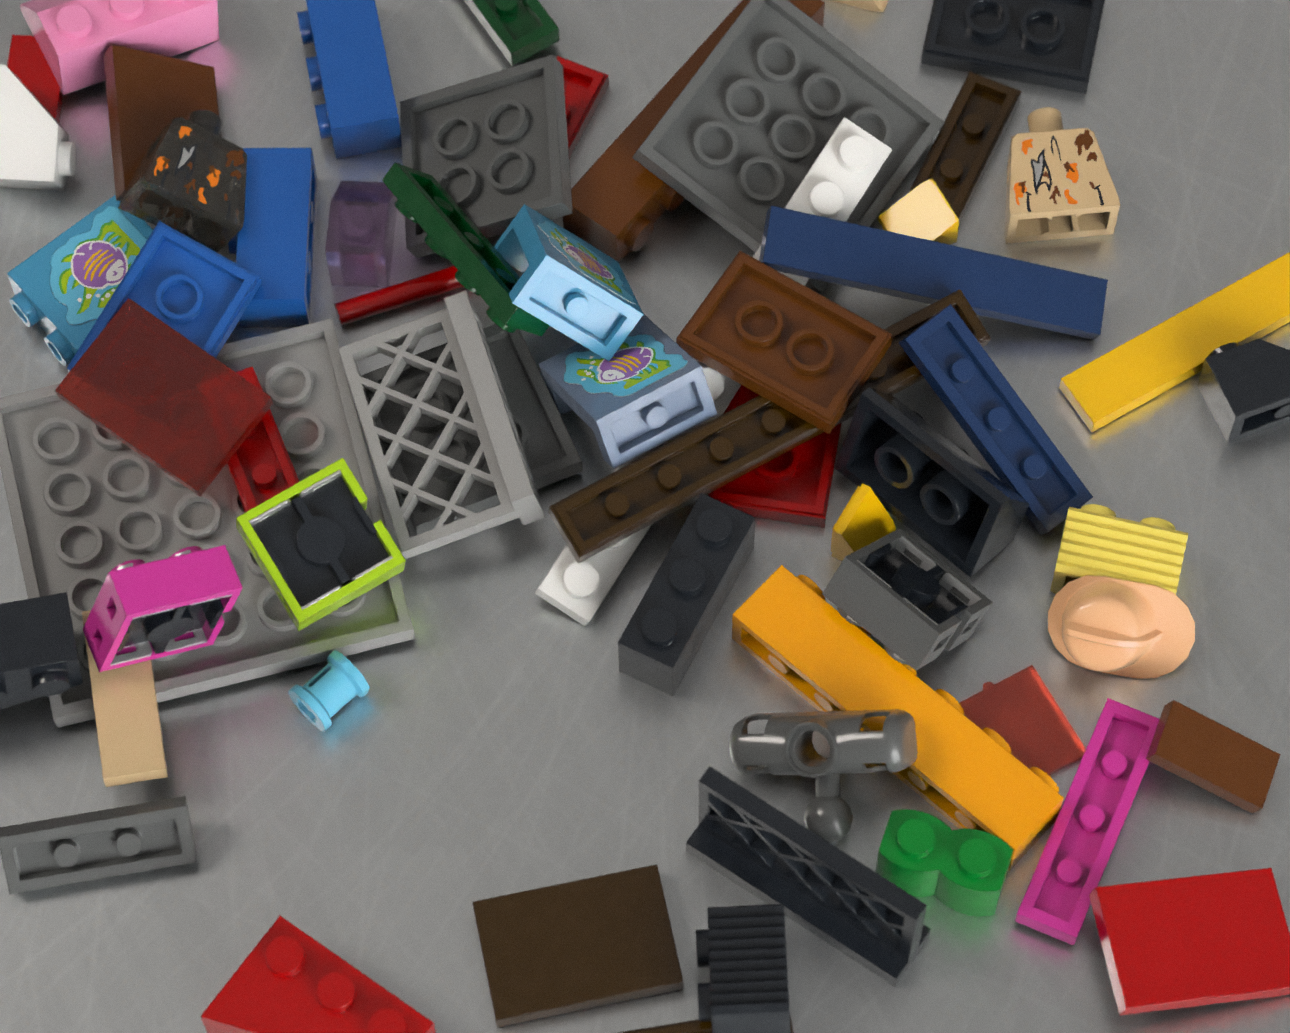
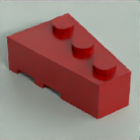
M282 916L277 918L200 1016L207 1033H436L434 1022Z

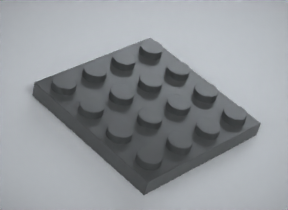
M751 0L632 158L756 252L762 243L768 209L771 206L785 208L844 117L892 149L846 221L867 227L872 225L945 122L788 0ZM810 278L805 286L818 294H822L830 282Z

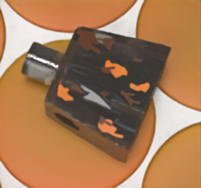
M196 110L189 115L188 120L182 117H175L148 147L120 200L118 208L154 226L160 221L219 253L243 228L247 154L243 148L220 137L223 123L217 114L208 110Z

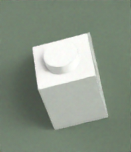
M0 64V187L65 191L66 176H73L76 168L75 142L69 141V134L24 83L6 65Z

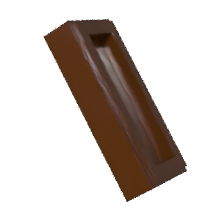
M1173 700L1164 705L1146 760L1253 814L1263 809L1281 754Z

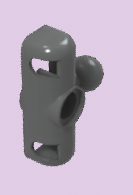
M900 709L756 713L738 721L734 725L729 739L731 761L742 774L772 773V775H801L815 778L816 798L806 807L803 819L807 829L829 843L842 839L851 829L853 821L851 807L840 797V774L872 773L876 771L899 772L914 764L918 755L914 718L910 713ZM887 716L883 725V731H861L862 724L866 718ZM768 720L764 734H748L747 728L750 721ZM814 731H818L827 739L830 746L828 758L819 755L814 749L812 742ZM864 763H885V764H864Z

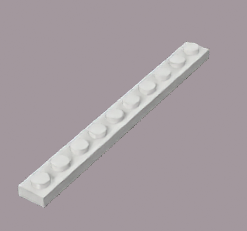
M844 117L785 206V209L846 222L892 149ZM761 245L753 256V258L757 259L758 261L760 257ZM780 272L804 286L810 279ZM694 359L702 366L717 415L616 467L613 472L721 416L741 384ZM651 525L580 563H577L566 544L535 594L583 626H586Z

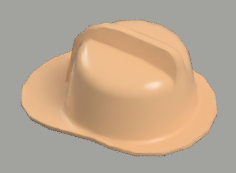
M1085 575L1068 582L1055 594L1048 611V632L1055 648L1069 662L1096 672L1136 679L1157 678L1174 671L1188 658L1195 642V622L1187 604L1172 591L1152 584L1108 576Z

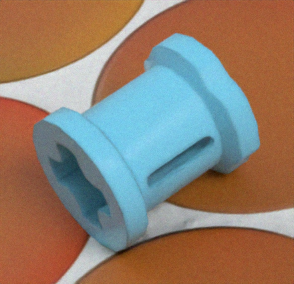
M336 650L327 656L328 664L305 685L299 686L296 684L288 691L289 697L308 721L323 732L332 726L331 717L356 695L359 697L365 696L370 688L361 672L349 659Z

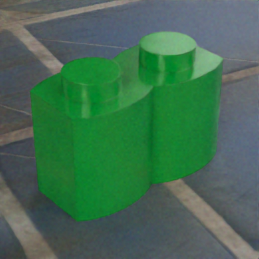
M899 809L891 811L878 850L875 872L914 897L934 895L941 903L962 914L991 916L995 914L1013 849L1002 839L990 833L976 829L952 830L946 823L928 813L911 809Z

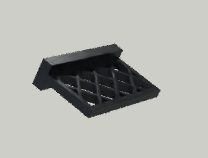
M711 766L708 767L700 778L698 827L686 842V852L767 904H784L785 916L895 987L930 936L931 929L923 924L927 905Z

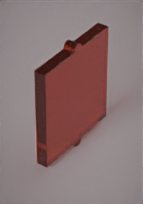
M1033 665L996 684L985 682L981 692L959 702L964 710V716L981 730L987 727L1002 736L1010 746L1011 754L1029 769L1037 767L1051 776L1053 773L1082 759L1086 748Z

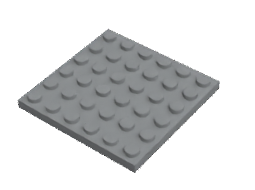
M333 319L224 344L200 384L253 366L299 481L306 479L343 457L368 498L367 508L364 510L372 524L381 519L387 529L352 392L338 348L340 346ZM79 379L0 398V467L27 596L30 599L67 592L83 684L71 687L61 694L49 696L52 715L57 728L95 719L85 635L82 630V611L92 609L108 572L117 565L133 559H142L145 563L169 558L178 550L190 546H200L205 550L225 545L243 587L232 610L221 614L225 623L213 645L152 660L158 703L327 661V656L334 650L344 656L415 639L399 574L304 629L297 630L236 528V518L244 514L245 511L197 390L172 430L165 428Z

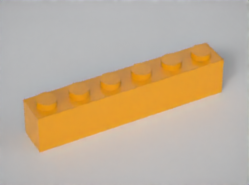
M781 565L732 614V639L818 711L900 709L910 713L914 718L916 726L917 759L908 768L891 773L958 829L981 830L997 836L1013 849L1008 869L1010 871L1056 822L1064 797L1059 794V788L1055 781L1037 767L1027 768L1011 754V748L1002 736L987 727L981 730L964 716L962 706L951 694L939 688L934 691L917 677L915 669L910 665L896 661L886 650L873 641L871 634L867 630L845 620L835 608L825 601L822 590L814 581L802 574L796 577ZM887 716L866 718L862 724L861 731H883V725Z

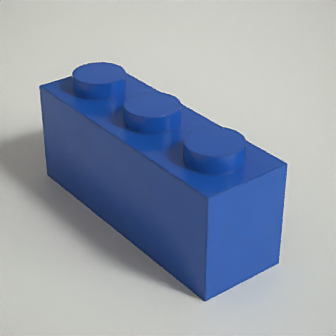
M306 0L307 10L297 12L303 45L314 43L316 57L306 58L312 92L323 90L325 104L315 105L321 139L332 137L336 159L402 147L399 116L375 0Z
M243 148L244 163L242 164V169L238 170L241 172V178L237 180L236 176H231L233 205H239V219L229 220L228 248L230 255H236V263L259 275L262 284L240 318V327H298L310 324L317 173L312 148Z

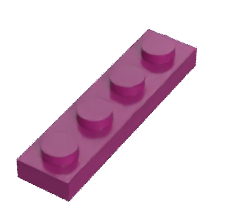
M1107 698L1021 902L1015 922L1074 946L1091 905L1089 894L1100 884L1150 761L1146 760V756L1159 718Z

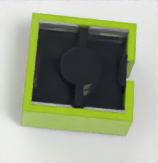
M343 457L236 518L238 532L298 631L404 571L406 560L381 519L372 524L364 511L367 508L368 498Z

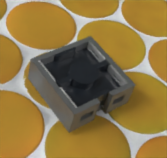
M901 528L846 556L822 595L837 606L838 612L845 620L856 626L863 627L884 644L886 652L893 659L910 665L916 671L937 659L944 648L950 651L970 639L993 603Z

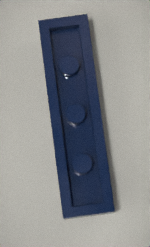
M951 304L899 342L900 346L1000 481L1013 488L1020 497L1029 503L1025 514L1040 535L1050 532L1064 521L1069 507L1079 509L1093 498Z

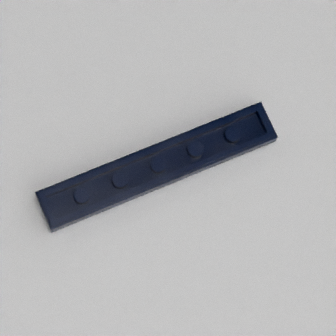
M771 206L767 211L759 261L779 272L926 304H933L961 289L977 315L1092 340L1101 335L1107 279L781 207Z

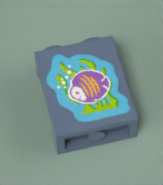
M644 313L610 361L578 343L539 363L546 386L558 411L561 414H565L573 410L593 430L603 459L613 469L717 415L702 366Z

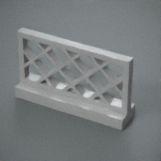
M466 290L444 298L447 308L338 348L401 553L405 559L520 518L522 524L526 525L546 517L480 317ZM444 330L447 344L436 364L412 354L421 337ZM378 353L394 359L380 384L362 377L357 361ZM452 360L454 361L457 372L448 369ZM406 364L430 373L416 399L393 390ZM442 379L462 386L464 391L452 414L428 404ZM366 391L374 394L370 403ZM387 399L410 409L396 435L377 427L375 422ZM469 410L474 423L464 419ZM422 414L446 424L432 450L408 440ZM458 429L479 437L481 443L469 465L445 456ZM382 441L391 444L386 454L383 448ZM402 450L426 459L413 486L394 479L391 473ZM485 461L487 462L490 474L481 471ZM438 465L463 475L449 502L425 492ZM475 480L495 488L500 501V505L479 513H474L461 507ZM398 492L406 495V498L402 505L399 499ZM419 501L443 511L433 530L411 537L407 522ZM455 516L460 518V520L453 522Z

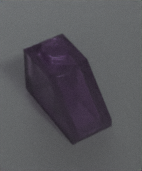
M341 180L331 199L325 253L332 286L376 288L389 286L397 213L394 203L397 198L383 182Z

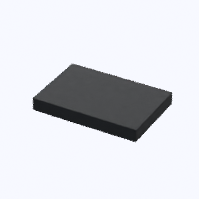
M934 0L923 45L921 63L1087 93L1105 0Z

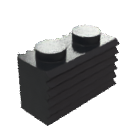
M784 904L707 907L708 929H696L697 968H710V982L697 983L699 1022L712 1021L713 1033H791Z

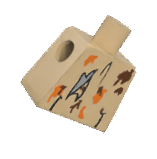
M1045 107L1031 112L1027 117L1029 133H1018L1011 137L1007 162L1005 243L1114 234L1120 201L1094 132L1088 128L1064 129L1061 112L1056 108Z

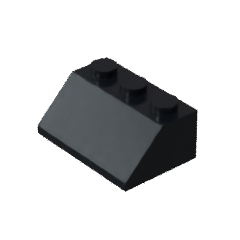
M871 387L861 394L834 468L857 487H861L862 483L871 487L888 512L971 578L1014 540L1029 503L1020 497L1013 488L1001 482L972 459L964 449L956 446L928 424L920 414L909 409L893 395Z

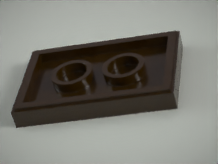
M657 864L472 902L497 1027L684 989V981Z

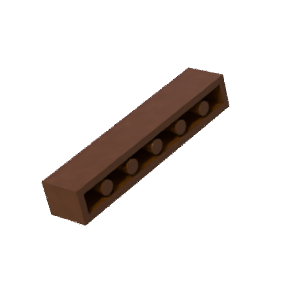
M741 0L571 188L573 213L563 216L564 229L620 263L631 249L636 252L646 244L654 230V223L666 210L672 212L679 207L684 197L632 157L751 0ZM788 0L823 27L825 2L822 0Z

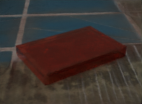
M129 298L55 389L60 399L199 497L202 496L273 405L272 398Z

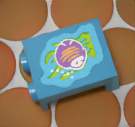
M116 195L7 273L15 295L9 299L12 308L28 327L31 328L37 323L48 335L44 338L48 348L64 366H67L75 356L153 231L134 209L133 213L128 212L127 207L129 206L130 210L132 207L127 202L117 201Z
M525 204L494 246L510 266L523 273L509 293L512 303L608 361L611 360L643 316L639 303L618 261Z

